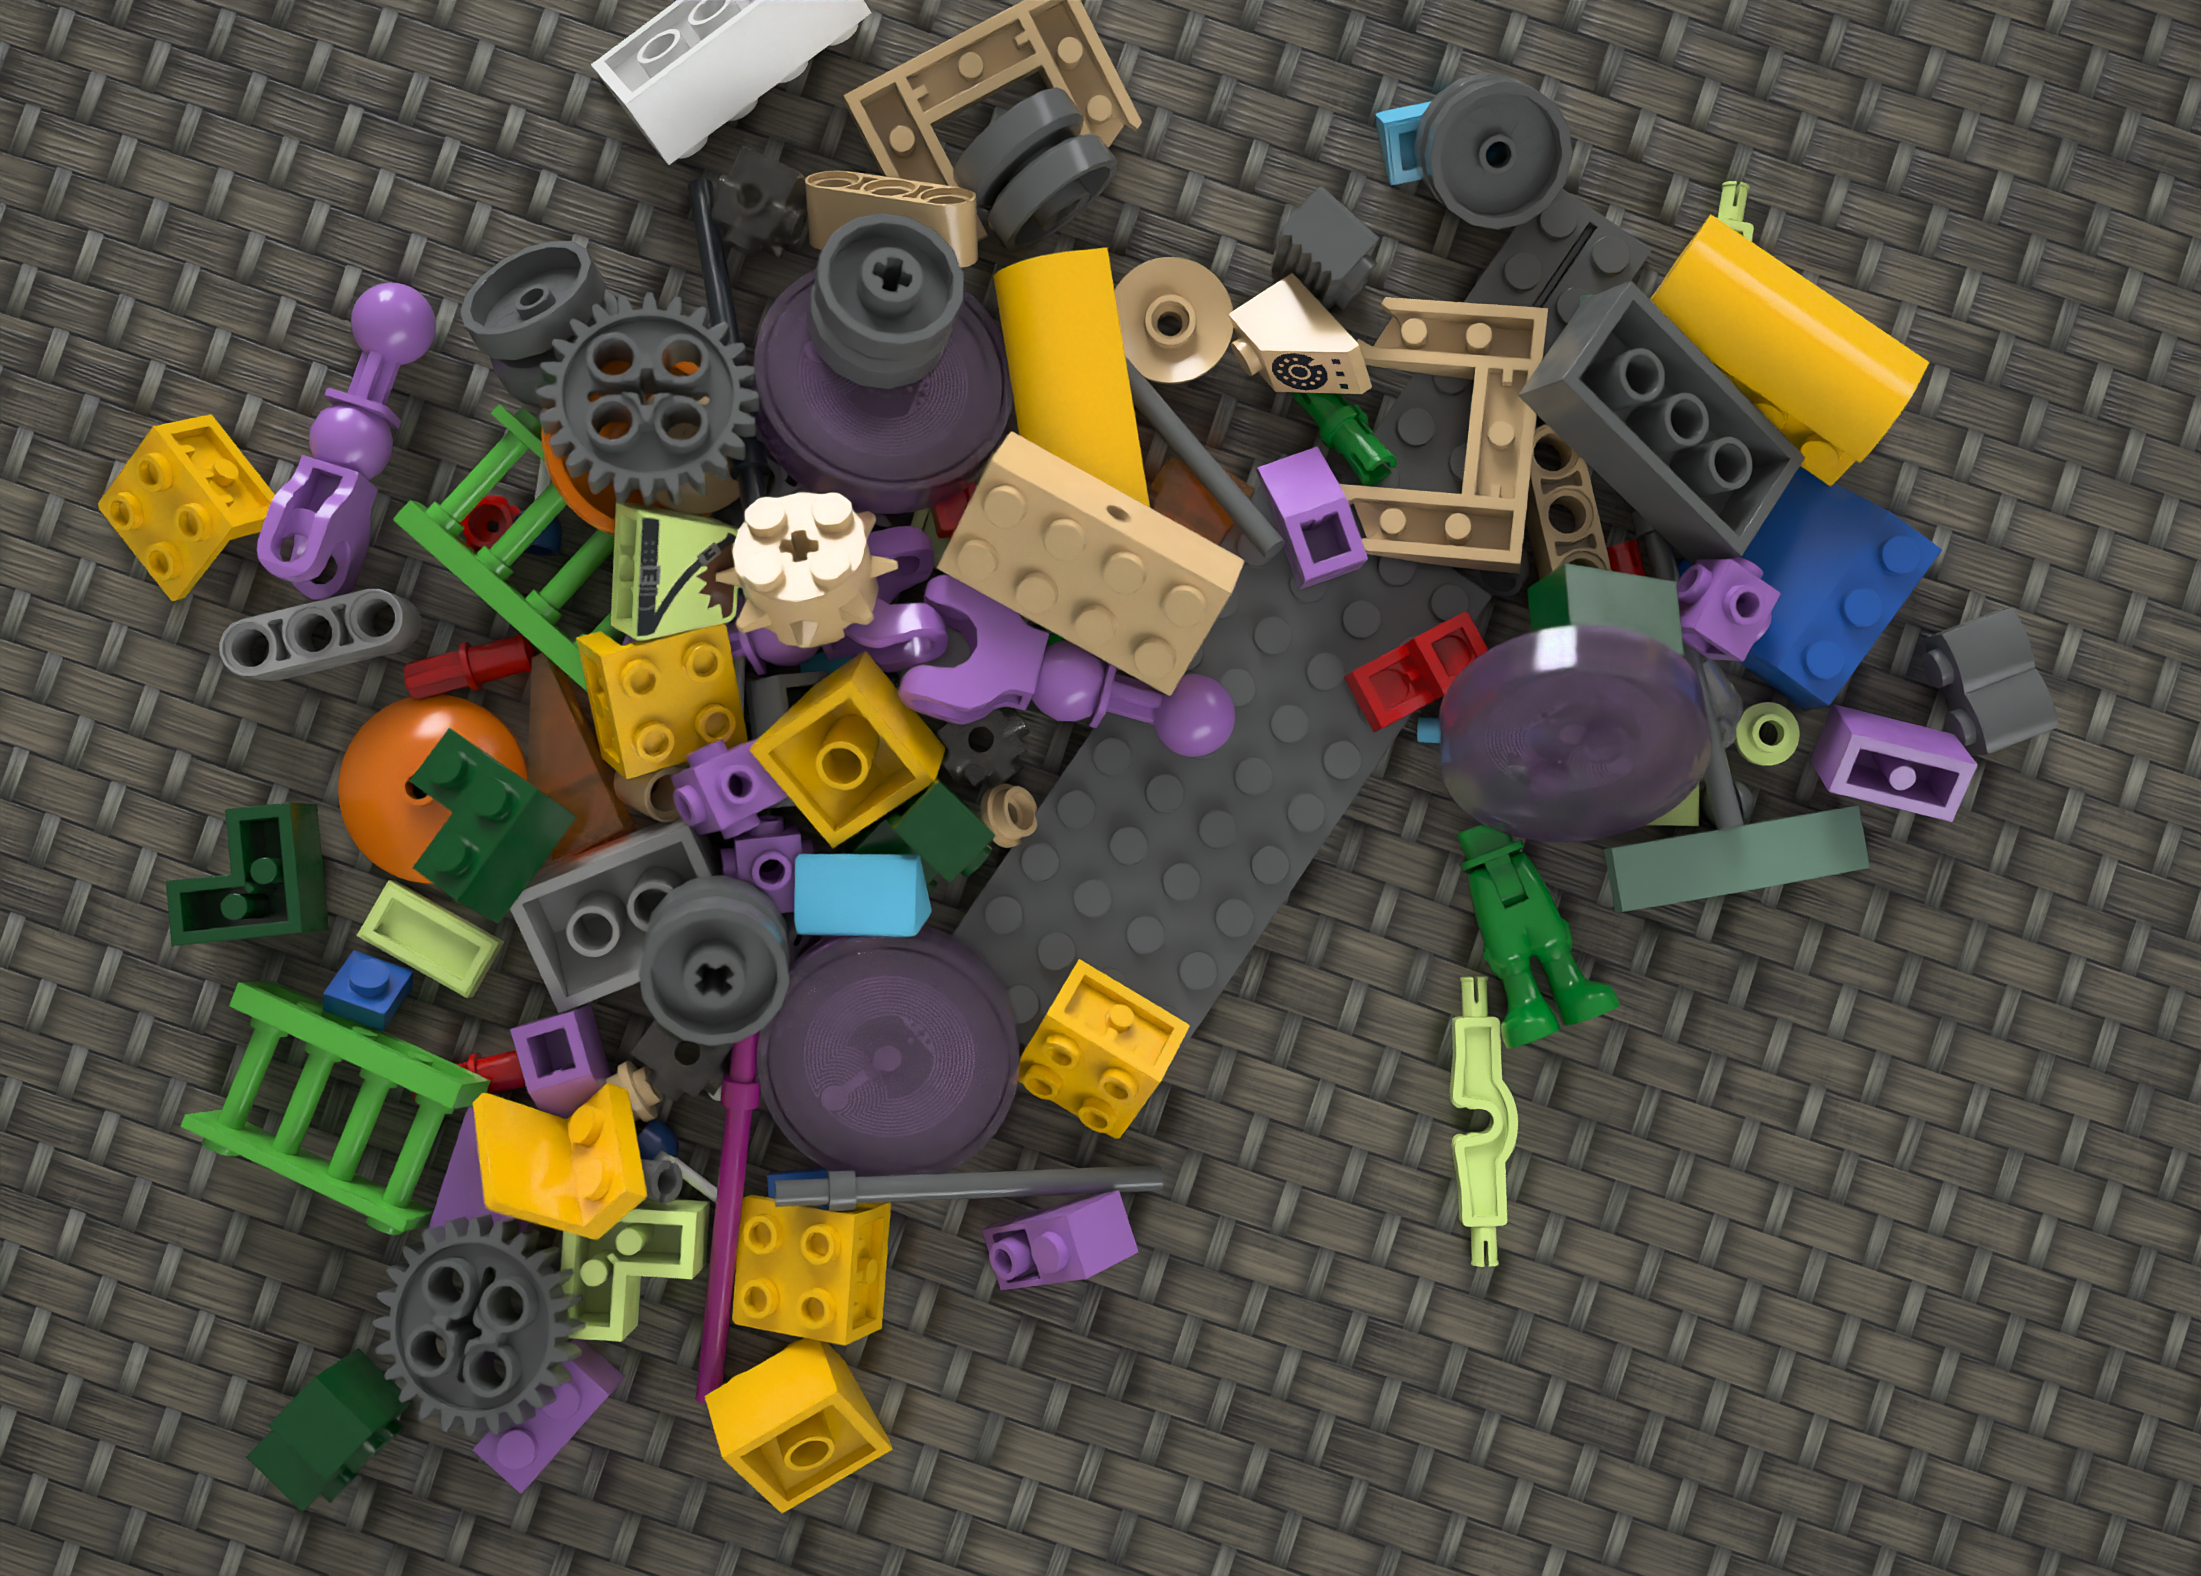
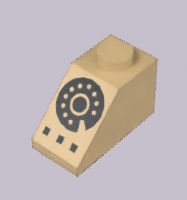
M1293 273L1228 314L1237 336V340L1231 343V348L1239 364L1249 376L1258 372L1275 392L1363 394L1372 388L1360 345Z

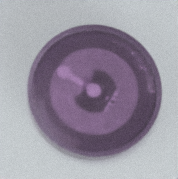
M816 269L792 283L776 299L763 320L757 337L752 363L756 371L755 384L750 388V390L759 393L760 410L753 412L759 433L768 450L786 472L815 494L839 493L851 502L852 509L881 514L907 513L933 507L949 500L973 483L990 462L1008 423L1014 398L1004 338L986 309L963 288V301L958 316L953 324L947 347L936 368L913 384L892 389L860 386L835 373L816 353L807 329L808 306L812 287L815 283Z
M1578 625L1545 629L1522 635L1492 648L1469 664L1456 677L1443 698L1438 717L1441 773L1444 784L1455 802L1467 814L1492 829L1515 837L1536 841H1589L1619 835L1644 826L1662 817L1688 797L1703 778L1711 757L1712 739L1704 691L1692 667L1678 653L1663 643L1633 631L1614 627Z
M922 926L915 936L830 935L809 948L789 968V984L782 1008L766 1027L760 1031L757 1048V1069L761 1091L768 1110L780 1130L799 1151L812 1161L830 1171H855L856 1177L943 1174L959 1166L982 1149L995 1135L1012 1105L1019 1078V1025L1013 1003L1001 979L992 967L969 946L953 936L927 926Z

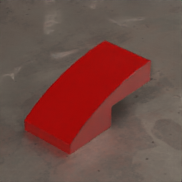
M1466 610L1392 651L1345 675L1344 678L1375 733L1497 668V665Z

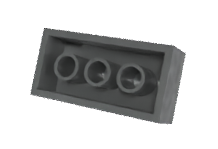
M1632 281L1586 298L1518 394L1546 424L1691 565H1695L1696 561L1701 559H1729L1742 556L1805 459V456Z

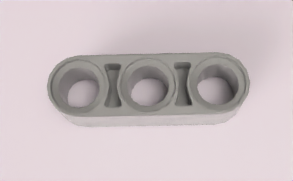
M366 589L241 619L232 623L223 632L219 642V652L224 665L233 673L263 681H280L405 650L411 647L418 639L422 629V621L417 607L409 600L381 589ZM391 605L395 613L394 625L387 634L379 637L373 628L374 617L381 608ZM328 620L332 627V638L324 649L317 652L312 644L314 628L319 623ZM265 635L269 642V653L262 664L255 666L251 659L250 650L257 638Z

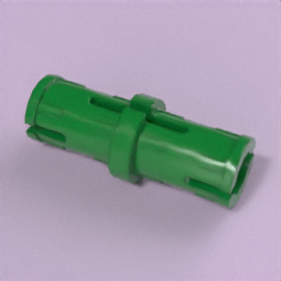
M1292 392V397L1306 410L1320 429L1319 438L1329 450L1336 449L1343 456L1364 486L1371 487L1377 485L1392 473L1389 468L1396 467L1397 459L1374 435L1371 428L1367 425L1368 416L1359 405L1354 404L1352 406L1342 394Z

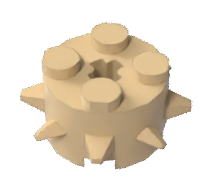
M797 493L776 499L764 497L759 498L746 509V521L738 530L732 550L735 567L716 573V581L739 586L743 589L746 603L736 622V627L740 631L746 633L764 627L776 633L779 642L805 649L807 647L812 648L837 642L845 637L843 629L852 623L867 625L874 619L872 611L874 610L879 590L876 577L898 569V561L870 554L867 539L876 521V516L873 513L865 511L855 514L851 502L839 493Z

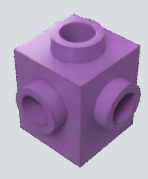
M1744 558L1697 560L1695 565L1691 566L1681 576L1676 585L1683 642L1708 659L1744 661L1753 643L1759 640L1767 631L1772 618L1770 612L1781 593L1761 580L1763 571L1757 565Z
M759 738L736 745L730 749H726L723 740L711 743L686 755L691 767L670 776L676 788L673 793L676 809L687 825L694 827L697 835L720 830L724 839L737 836L761 823L756 814L757 812L788 798L783 789L749 751L752 744Z
M758 816L761 822L759 825L731 837L732 848L720 849L722 875L750 882L770 896L781 913L794 912L795 859L799 854H814L811 839L801 840V834L794 823L784 824L782 816ZM775 859L772 865L760 867L764 861Z

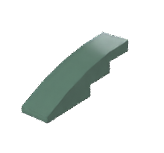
M1859 805L1759 821L1724 831L1712 829L1604 849L1615 913L1726 895L1870 868Z

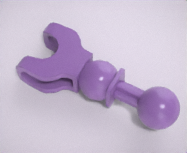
M391 282L375 285L366 290L356 301L351 314V328L354 339L362 350V354L348 393L331 388L326 389L324 397L333 405L322 410L310 426L309 447L313 458L305 455L301 456L295 474L289 482L281 487L273 498L257 542V555L261 564L274 576L284 581H291L294 587L303 595L315 602L349 594L355 586L369 547L371 509L378 490L369 480L382 473L392 458L393 438L390 428L399 429L402 422L386 404L400 365L418 360L429 350L434 341L436 320L429 302L417 290L404 284ZM294 535L290 562H283L280 556V547L284 540ZM330 556H333L337 564V572L334 578L326 584L316 585L313 579L321 574Z
M898 526L871 532L867 539L870 554L898 561V569L876 577L879 590L874 610L872 611L874 619L869 624L852 623L843 629L844 638L834 643L821 645L829 660L848 656L854 658L866 650L882 671L894 672L930 662L940 657L947 648L948 633L946 623L939 613L925 603L890 605L899 592L924 582L929 578L934 566V552L931 539L923 531L912 526ZM744 594L737 595V620L746 603ZM737 620L723 623L727 627L732 658L746 655L758 676L767 674L766 662L777 667L797 666L811 659L821 648V646L804 649L798 646L785 645L778 641L776 633L764 627L743 633L736 627ZM626 635L622 646L642 640H636Z
M950 575L937 576L927 583L924 603L933 607L947 626L962 633L970 646V659L955 668L927 665L911 668L901 679L898 690L900 700L911 710L954 724L964 725L986 717L994 709L1004 706L1026 711L1032 699L1041 712L1056 721H1078L1090 716L1089 726L1093 728L1098 727L1107 711L1153 724L1158 738L1167 748L1177 754L1188 757L1204 756L1216 751L1228 740L1235 723L1233 700L1226 688L1211 677L1201 674L1183 675L1172 695L1168 696L1143 681L1116 674V666L1105 662L1103 659L1068 640H1061L1046 646L1049 633L1029 627L1016 611Z

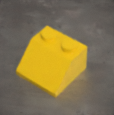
M865 650L815 684L752 744L749 751L829 845L834 848L934 783L946 748L916 711L907 708L898 696V689Z
M808 1338L797 1340L789 1344L783 1351L747 1372L737 1374L728 1383L704 1396L722 1458L782 1514L893 1450L887 1434L846 1362L828 1342Z

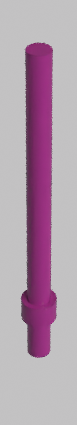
M761 1030L740 1042L733 1043L730 1074H726L722 1078L720 1104L726 1107L695 1397L698 1402L706 1404L705 1395L723 1385L752 1109L759 1107L762 1079L756 1076Z

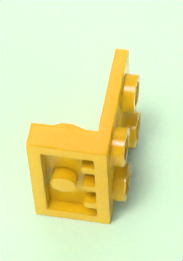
M209 414L153 426L100 499L98 507L169 599L176 601L188 595L230 540L261 532L275 494L213 415Z
M722 623L642 640L623 646L602 631L576 637L602 759L624 778H634L687 762L686 755L719 740H723L726 749L747 742L746 726L728 631L725 624Z
M1079 959L1014 1066L1011 1076L1024 1084L1026 1089L1036 1097L1051 1100L1079 1117L1081 1122L1088 1128L1096 1132L1106 1133L1114 1139H1120L1160 1084L1190 1025Z
M607 1082L568 1119L487 1093H482L473 1101L485 1206L489 1210L598 1240L647 1197L628 1089Z
M757 1195L743 1197L736 1257L733 1322L736 1325L844 1346L882 1329L891 1202L858 1203L855 1210L828 1211V1207L816 1205L775 1207V1198Z

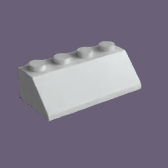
M677 0L592 63L591 66L649 143L670 165L678 158H687L697 153L706 144L708 136L727 121L738 120L749 114L757 105L758 98L776 84L786 83L798 77L806 69L808 60L828 45H837L850 38L857 30L858 23L870 15L871 11L864 0Z

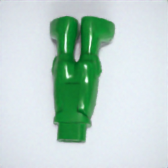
M1504 816L1456 834L1467 860L1459 865L1462 872L1467 873L1471 902L1484 943L1483 959L1487 961L1493 973L1499 979H1502L1506 992L1508 1013L1500 1026L1506 1048L1512 1049L1529 1044L1561 1029L1554 1012L1543 998L1531 972L1530 957L1535 956L1543 966L1551 988L1554 1005L1563 1026L1587 1021L1621 1006L1616 992L1609 984L1588 980L1577 966L1571 954L1572 936L1569 929L1570 924L1560 916L1555 902L1533 862L1525 852H1519L1525 847L1523 841H1513Z

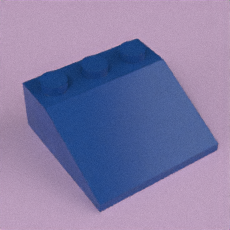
M1800 466L1743 555L1739 556L1757 565L1763 571L1760 579L1781 594L1770 612L1772 618L1767 631L1759 640L1753 643L1744 661L1737 662L1804 711L1829 706L1942 549L1890 511L1836 483L1830 487ZM1684 557L1677 565L1680 578L1693 566Z

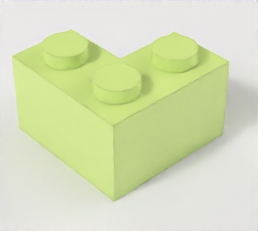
M644 1199L598 1240L563 1231L561 1270L572 1268L574 1274L562 1285L564 1294L575 1293L581 1294L583 1297L580 1303L568 1308L570 1318L586 1323L585 1329L568 1335V1338L623 1341L638 1326L641 1276L693 1279L706 1266L710 1201L674 1199L666 1204Z

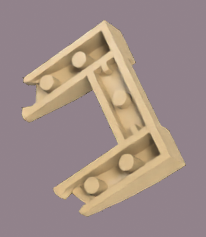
M1023 0L843 95L845 106L884 177L959 187L953 179V167L932 127L1036 72H1039L1048 89L1058 87L1065 90L1084 115L1083 128L1080 135L1094 134L1100 136L1109 148L1124 125L1137 131L1142 124L1081 0ZM977 215V238L980 241L988 235Z
M1385 297L1381 303V309L1392 316L1386 328L1373 347L1360 339L1357 340L1365 365L1422 374L1474 380L1462 494L1339 484L1346 495L1349 505L1354 504L1366 535V538L1361 539L1366 554L1420 563L1520 574L1537 414L1518 394L1543 360L1548 308Z

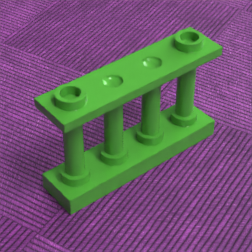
M499 404L491 414L509 430L441 505L434 501L429 508H426L422 503L410 500L393 520L587 691L577 641L561 628L557 621L563 616L559 611L560 608L614 551L615 536L597 529L540 593L533 589L528 596H525L507 579L514 573L510 566L567 505L553 482L549 484L491 549L484 545L477 553L458 536L465 528L461 523L464 518L529 448L544 461L541 422L523 406L514 415L507 408ZM611 612L591 632L602 631L617 643L625 635L622 631L611 626Z
M275 981L238 982L229 1006L251 1016L249 1024L255 1029L222 1110L186 1114L180 1127L203 1137L201 1144L210 1151L225 1156L234 1157L241 1155L367 1215L366 1223L380 1232L391 1235H403L406 1231L429 1225L434 1210L412 1200L411 1197L444 1115L452 1114L454 1109L473 1106V1101L482 1093L487 1092L491 1080L384 1031L323 1011V1003ZM290 1034L306 1042L304 1050L309 1055L277 1135H274L247 1122V1118L280 1037H287ZM344 1059L361 1067L359 1075L364 1081L334 1156L329 1161L302 1148L301 1144L334 1062H342ZM400 1085L417 1093L415 1101L420 1106L386 1188L357 1174L356 1170L389 1088H396Z

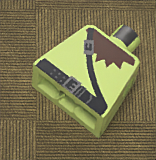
M616 502L611 626L636 640H647L732 621L737 610L738 588L742 587L716 581V573L735 567L732 550L739 529L706 516L657 507L646 508L645 505L625 502L623 505Z

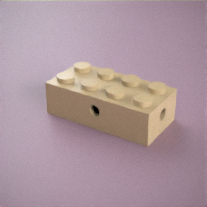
M1011 431L991 459L937 569L1171 696L1232 594L1245 560Z

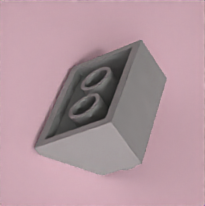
M680 818L674 822H658L539 869L510 910L558 1013L560 1014L640 982L639 969L643 955L644 939L652 912L668 892L692 879L722 875V868L708 835H697L694 827L687 825Z

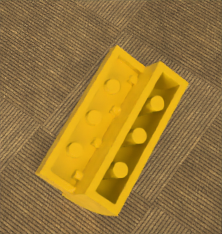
M1713 215L1708 217L1673 264L1659 288L1650 298L1673 324L1805 456L1800 466L1830 487L1856 460L1861 463L1878 444L1910 400L1929 364L1927 360Z
M1108 248L1043 255L1020 261L1001 269L993 277L1019 436L1150 507Z

